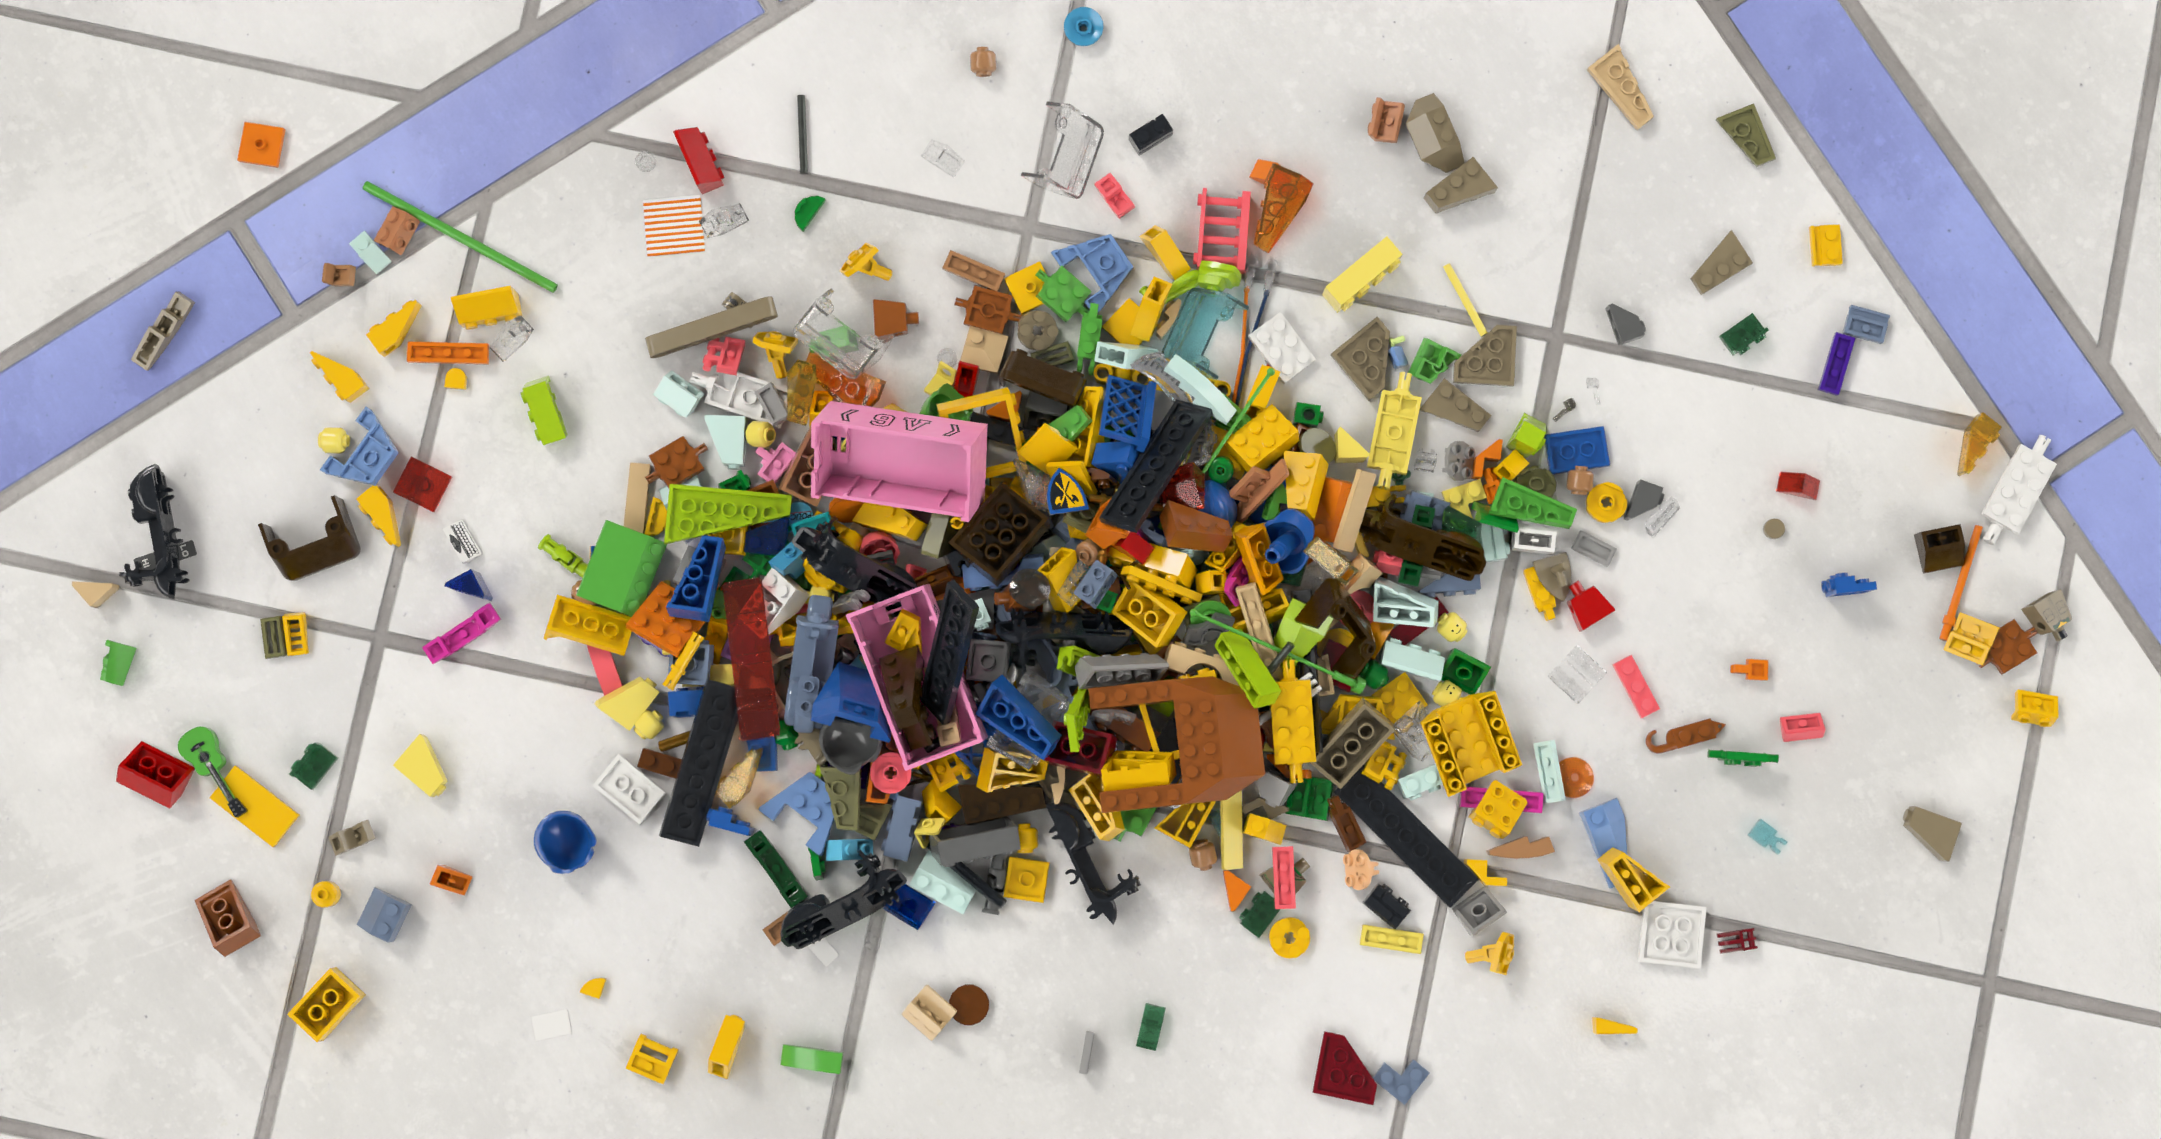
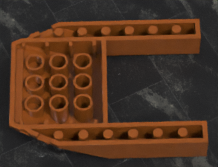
M1209 676L1088 688L1091 710L1174 702L1182 783L1099 792L1102 813L1223 801L1265 775L1258 708H1253L1245 692L1238 685Z

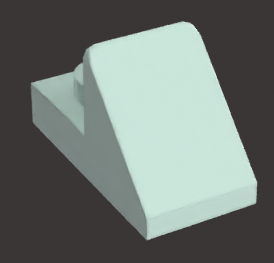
M365 231L349 243L358 253V256L376 274L392 262Z

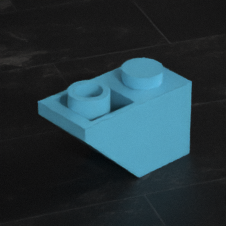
M827 840L826 861L863 860L857 851L861 849L865 855L870 852L873 854V840Z

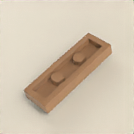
M950 250L942 267L943 270L997 292L1005 277V273Z

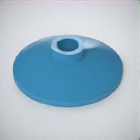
M1076 8L1067 15L1064 21L1065 35L1075 45H1092L1099 40L1103 33V20L1098 12L1091 8ZM1086 26L1087 30L1083 32L1080 30V27Z

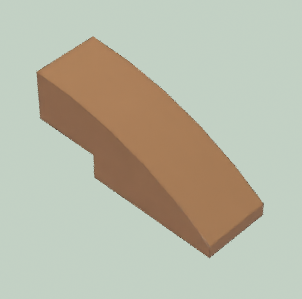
M1523 836L1486 850L1487 855L1518 859L1544 856L1555 852L1549 837L1529 842L1528 837Z

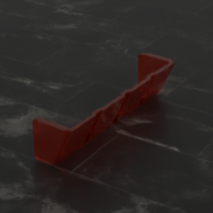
M757 577L725 582L721 586V591H723L740 730V736L738 737L742 742L776 738L780 736V725L762 579Z

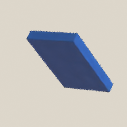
M1604 426L1546 434L1543 437L1546 439L1544 444L1548 468L1552 474L1567 473L1569 470H1575V466L1588 467L1587 470L1610 466Z

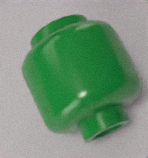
M1218 456L1208 468V474L1213 481L1225 483L1234 474V464L1228 457Z
M1369 660L1358 674L1359 677L1366 680V686L1374 690L1381 686L1384 687L1389 681V676H1387L1388 668L1379 664L1376 660Z

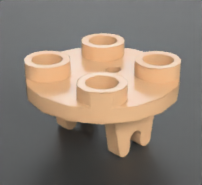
M1354 849L1349 854L1344 855L1343 863L1345 865L1346 885L1356 890L1366 889L1371 882L1372 876L1379 874V870H1374V867L1379 865L1378 862L1370 861L1368 855L1360 849Z

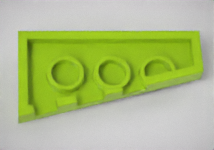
M1079 687L1077 693L1074 694L1072 703L1069 704L1067 713H1064V725H1067L1070 752H1079L1080 745L1078 740L1083 739L1084 733L1082 729L1083 726L1087 725L1088 713L1091 711L1089 690L1079 689Z

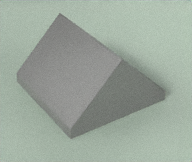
M1486 886L1452 908L1459 921L1471 936L1476 935L1507 913Z

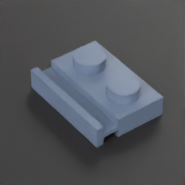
M1850 305L1842 334L1882 344L1890 315Z

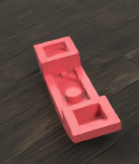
M587 645L604 696L622 687L624 684L621 682L612 653Z

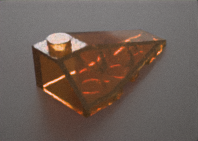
M1274 163L1272 164L1264 183L1266 193L1264 201L1261 200L1260 207H1263L1261 219L1257 223L1254 245L1266 253L1272 250L1305 204L1314 183L1297 172Z
M809 352L803 367V371L841 403L873 407L879 401L886 384L884 380L816 353Z

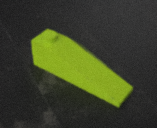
M1293 598L1283 616L1274 643L1280 649H1283L1288 641L1293 643L1295 647L1290 653L1303 658L1326 636L1334 619L1328 616L1319 629L1296 623L1294 619L1306 603ZM1287 656L1284 660L1287 659V665H1288V668H1289V667H1290V665H1289V659H1293V658H1290V657Z

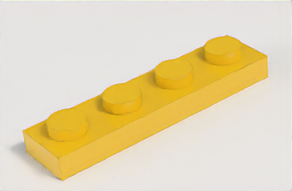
M1123 566L1121 575L1126 576V580L1130 582L1144 583L1145 588L1154 591L1159 589L1163 591V595L1171 598L1176 596L1181 598L1180 602L1188 605L1201 601L1202 594L1174 584L1171 581L1134 566Z

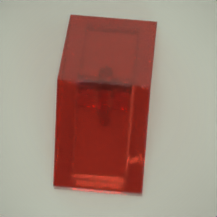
M1780 472L1776 492L1816 500L1820 480L1806 473Z

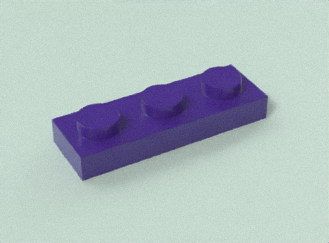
M1838 332L1834 333L1818 387L1819 391L1835 396L1839 395L1855 342L1854 337Z

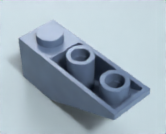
M1445 574L1440 580L1437 579L1419 590L1418 593L1430 598L1436 597L1435 594L1443 593L1444 597L1456 596V592H1464V595H1474L1476 591L1481 589L1480 575H1475L1473 580L1466 581Z

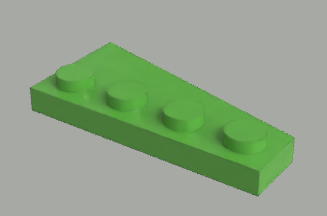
M1076 405L1049 425L1059 430L1061 436L1073 442L1092 422V419L1082 406ZM1028 438L1027 440H1025V442L1022 443V446H1023L1030 438ZM1029 461L1026 462L1035 476L1041 477L1045 473Z
M1502 477L1488 514L1569 529L1572 526L1577 509Z

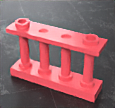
M1203 188L1202 194H1198L1197 206H1201L1198 253L1194 252L1193 264L1197 265L1196 269L1199 270L1201 261L1219 262L1233 265L1241 274H1244L1251 191H1243L1242 197L1235 199L1206 196L1207 188ZM1206 204L1235 206L1237 209H1241L1240 216L1236 218L1205 216ZM1204 224L1236 226V228H1239V236H1235V238L1203 235ZM1203 243L1234 246V248H1238L1237 256L1202 255Z

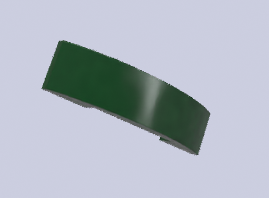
M1415 505L1412 523L1432 530L1436 508ZM1404 559L1398 583L1418 587L1424 566Z
M761 830L744 841L753 856L759 861L790 908L808 897L788 865Z

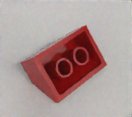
M698 127L673 131L701 194L703 195L724 186L721 179L725 177L721 168H716L714 161L717 159L713 150H708L706 146L709 140L705 132H700Z
M141 741L118 765L116 782L170 809L182 796L195 768Z

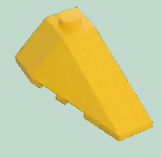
M1084 387L1077 405L1083 407L1092 419V422L1073 441L1078 449L1066 461H1083L1085 467L1096 468L1091 464L1096 443H1104V436L1099 435L1104 401L1103 387Z

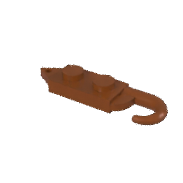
M1709 718L1670 729L1666 734V744L1655 746L1651 742L1652 736L1657 733L1656 730H1653L1646 737V745L1654 753L1668 752L1714 739L1726 724L1712 721Z

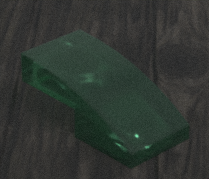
M1149 1003L1145 1004L1136 1042L1137 1047L1156 1051L1166 1007Z

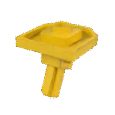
M865 243L858 250L851 252L847 257L848 260L840 269V272L846 277L860 271L886 281L890 280L893 271L877 264L872 257L879 250L869 243Z
M777 331L757 332L753 337V343L765 348L768 361L773 364L776 378L782 379L787 377L788 374L783 358L786 353L790 354L796 347L798 338L782 335V333Z
M1502 932L1496 944L1482 946V949L1465 952L1467 963L1487 961L1491 963L1489 971L1507 975L1509 964L1514 956V935Z

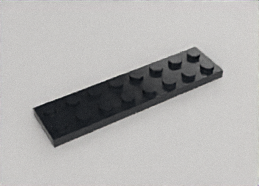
M1178 399L1175 400L1149 440L1144 453L1141 452L1099 517L1101 523L1134 533L1138 532L1212 417V409Z
M955 580L947 582L923 680L922 695L920 696V700L942 725L950 723L979 611L978 604Z
M706 678L661 826L660 837L700 846L707 823V814L714 800L745 698L746 689Z
M1363 764L1341 789L1337 788L1334 793L1451 908L1479 879L1390 790L1386 789L1382 782L1377 783L1363 775L1362 771L1365 766Z

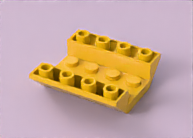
M1496 691L1465 696L1433 710L1420 722L1448 797L1466 790L1465 784L1492 772L1500 770L1506 773L1522 766Z

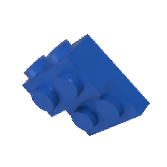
M1838 573L1830 576V579L1821 582L1822 591L1826 597L1862 594L1877 590L1876 581L1869 582V578L1855 581V575L1848 576V573Z
M719 807L718 810L709 809L706 818L709 821V826L747 836L753 835L755 828L750 827L751 823L736 820L737 815L732 814V809Z

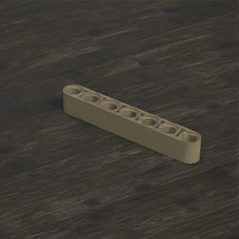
M763 297L650 335L645 338L650 358H659L778 317L773 297Z

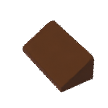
M945 565L914 580L917 587L930 584L936 597L945 593L947 582L954 580L948 566Z

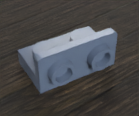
M1096 560L1074 591V594L1096 609L1118 575L1112 569Z

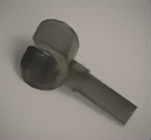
M1573 398L1563 402L1565 409L1553 418L1555 422L1566 413L1575 409L1576 403Z

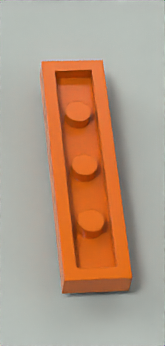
M408 342L407 362L489 365V344Z

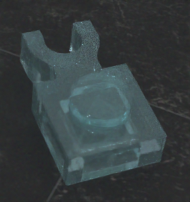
M1762 819L1757 821L1748 834L1750 838L1762 847L1766 848L1769 845L1776 854L1781 852L1776 848L1777 842L1783 845L1787 844V841L1783 838H1777L1775 834L1778 831Z

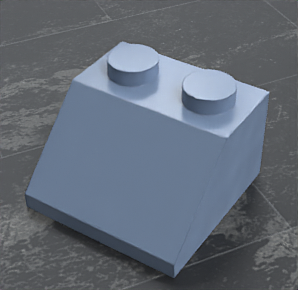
M374 887L357 925L377 938L386 942H394L412 904Z

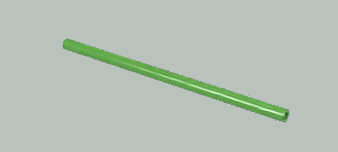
M369 181L364 183L362 188L364 191L411 214L421 222L552 293L556 291L558 284Z

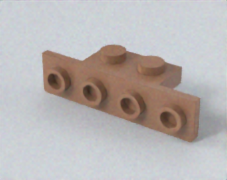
M1281 459L1270 471L1253 466L1229 491L1231 498L1240 501L1236 505L1237 522L1243 523L1289 476L1284 459Z

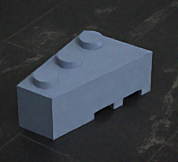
M897 796V799L894 800L891 810L894 811L892 819H889L886 831H889L888 837L883 840L881 850L884 851V856L908 862L915 838L914 831L918 826L923 802L902 796Z

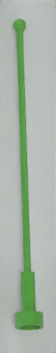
M1273 368L1267 369V375L1265 376L1259 387L1256 389V391L1254 392V394L1252 395V397L1250 398V400L1248 401V403L1246 404V406L1244 407V409L1242 410V412L1240 413V415L1238 416V418L1236 419V421L1234 422V424L1232 425V427L1230 428V430L1228 431L1220 445L1217 447V449L1215 450V452L1213 453V455L1211 456V458L1209 459V461L1207 462V464L1205 465V467L1203 468V470L1201 471V473L1199 474V476L1197 477V479L1195 480V482L1193 483V485L1191 486V488L1189 489L1181 503L1178 502V504H1185V502L1187 501L1195 487L1198 485V483L1200 482V480L1202 479V477L1204 476V474L1206 473V471L1208 470V468L1210 467V465L1212 464V462L1214 461V459L1216 458V456L1218 455V453L1220 452V450L1222 449V447L1224 446V444L1226 443L1234 429L1237 427V425L1239 424V422L1241 421V419L1243 418V416L1245 415V413L1247 412V410L1249 409V407L1251 406V404L1253 403V401L1255 400V398L1257 397V395L1259 394V392L1261 391L1269 377L1275 374V370ZM1160 521V523L1158 524L1157 527L1160 528L1161 530H1163L1162 525H1161V521Z
M1197 609L1190 610L1192 617H1200L1274 651L1280 652L1282 650L1199 613ZM1288 654V657L1327 673L1333 679L1351 686L1352 692L1361 694L1366 686V680L1359 676L1353 679L1340 672H1332L1294 654Z

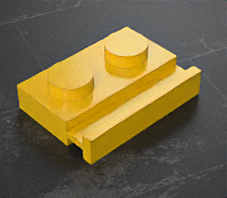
M1840 224L1810 226L1812 267L1842 265Z

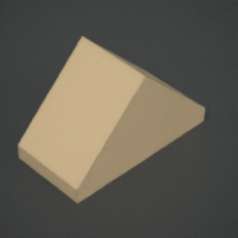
M72 581L73 588L90 607L94 608L100 607L119 590V585L113 583Z

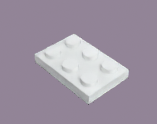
M1281 312L1248 335V338L1269 366L1280 371L1278 378L1283 384L1316 360Z
M620 754L616 756L593 784L594 788L638 824L645 820L666 794L663 789Z

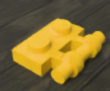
M1385 741L1367 760L1362 774L1377 783H1380L1385 778L1387 781L1385 788L1392 790L1394 784L1398 782L1400 770L1404 769L1407 755L1404 752H1400L1396 756L1394 753L1397 747ZM1390 763L1393 764L1392 771L1387 769Z
M955 753L926 763L940 792L959 783L956 778L958 775H962L965 780L971 777L969 767ZM956 762L957 765L951 768L949 763Z

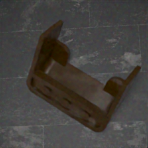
M1021 349L1011 351L999 376L1001 386L1005 387L1006 382L1070 406L1071 409L1077 405L1084 387L1087 386V380L1083 378L1084 374L1074 370L1071 373L1027 356L1028 352Z
M335 495L331 496L337 516L330 518L325 524L327 537L291 551L284 540L275 539L271 526L263 523L258 524L268 554L285 579L297 581L352 560L359 555L361 550L343 499Z
M1327 578L1294 620L1296 623L1319 629L1329 615L1333 619H1341L1354 636V640L1332 667V670L1356 678L1373 656L1376 649L1371 624L1341 582L1334 578Z

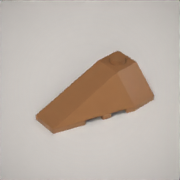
M810 426L778 489L817 507L822 496L819 499L811 498V472L814 470V448H811Z

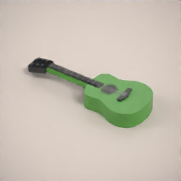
M202 726L195 727L186 732L178 741L180 755L193 764L199 775H212L227 799V805L233 815L239 818L248 810L238 798H235L219 772L225 766L226 758L220 751L216 733L212 729Z

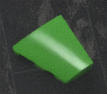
M1423 338L1408 373H1411L1412 377L1431 384L1440 373L1448 369V365L1455 359L1458 360L1461 354L1428 338Z
M106 640L105 646L110 647V650L103 657V669L100 680L123 686L137 648Z

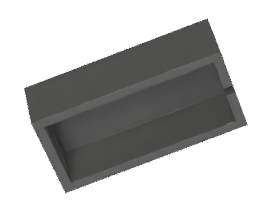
M1007 816L941 829L938 835H929L932 856L944 867H951L955 863L962 861L964 863H971L975 859L982 857L990 859L994 858L996 854L1001 853L1010 855L1015 853L1016 850H1021L1018 826Z

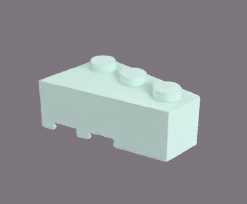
M1379 577L1375 581L1373 622L1434 627L1438 621L1439 601Z

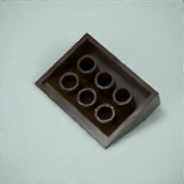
M1001 482L978 508L970 521L966 522L949 541V544L984 577L998 587L1050 528V521L1047 516Z

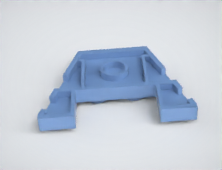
M1111 234L1051 252L1059 266L1063 267L1077 257L1081 259L1101 288L1100 291L1084 301L1089 310L1090 303L1099 304L1097 314H1099L1134 268Z
M365 407L355 421L369 430V432L345 465L330 455L320 471L328 475L375 486L399 452L373 411Z
M809 772L760 806L758 810L774 821L786 805L790 806L818 827L805 845L819 856H822L833 821L835 820L830 806V798L825 788V782Z

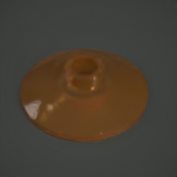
M1576 757L1566 758L1559 762L1565 796L1578 798L1588 793L1594 781L1590 765ZM1572 774L1578 775L1577 781L1571 779Z

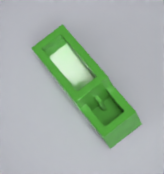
M783 1044L780 1065L840 1074L844 1052Z

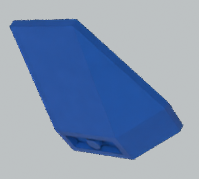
M838 662L812 705L811 721L831 726L836 716L871 726L870 738L889 743L891 741V729L868 670Z

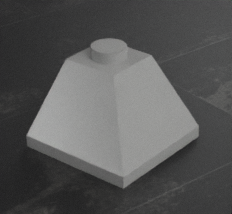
M1264 764L1265 775L1256 780L1260 796L1266 799V804L1274 808L1276 805L1282 806L1298 782L1290 783L1291 779Z

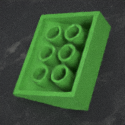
M605 520L576 596L632 617L646 600L667 544L664 545L663 541Z

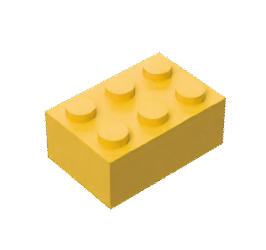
M1271 404L1231 435L1226 441V448L1229 454L1247 472L1253 466L1264 470L1282 456L1284 451H1288L1299 442V433L1283 414Z
M1129 581L1131 589L1128 590L1125 587L1111 613L1156 648L1168 646L1185 618L1187 611L1172 599L1163 595L1159 589H1156V591L1144 587V583Z
M337 967L329 968L287 1015L316 1042H321L327 1038L366 994Z

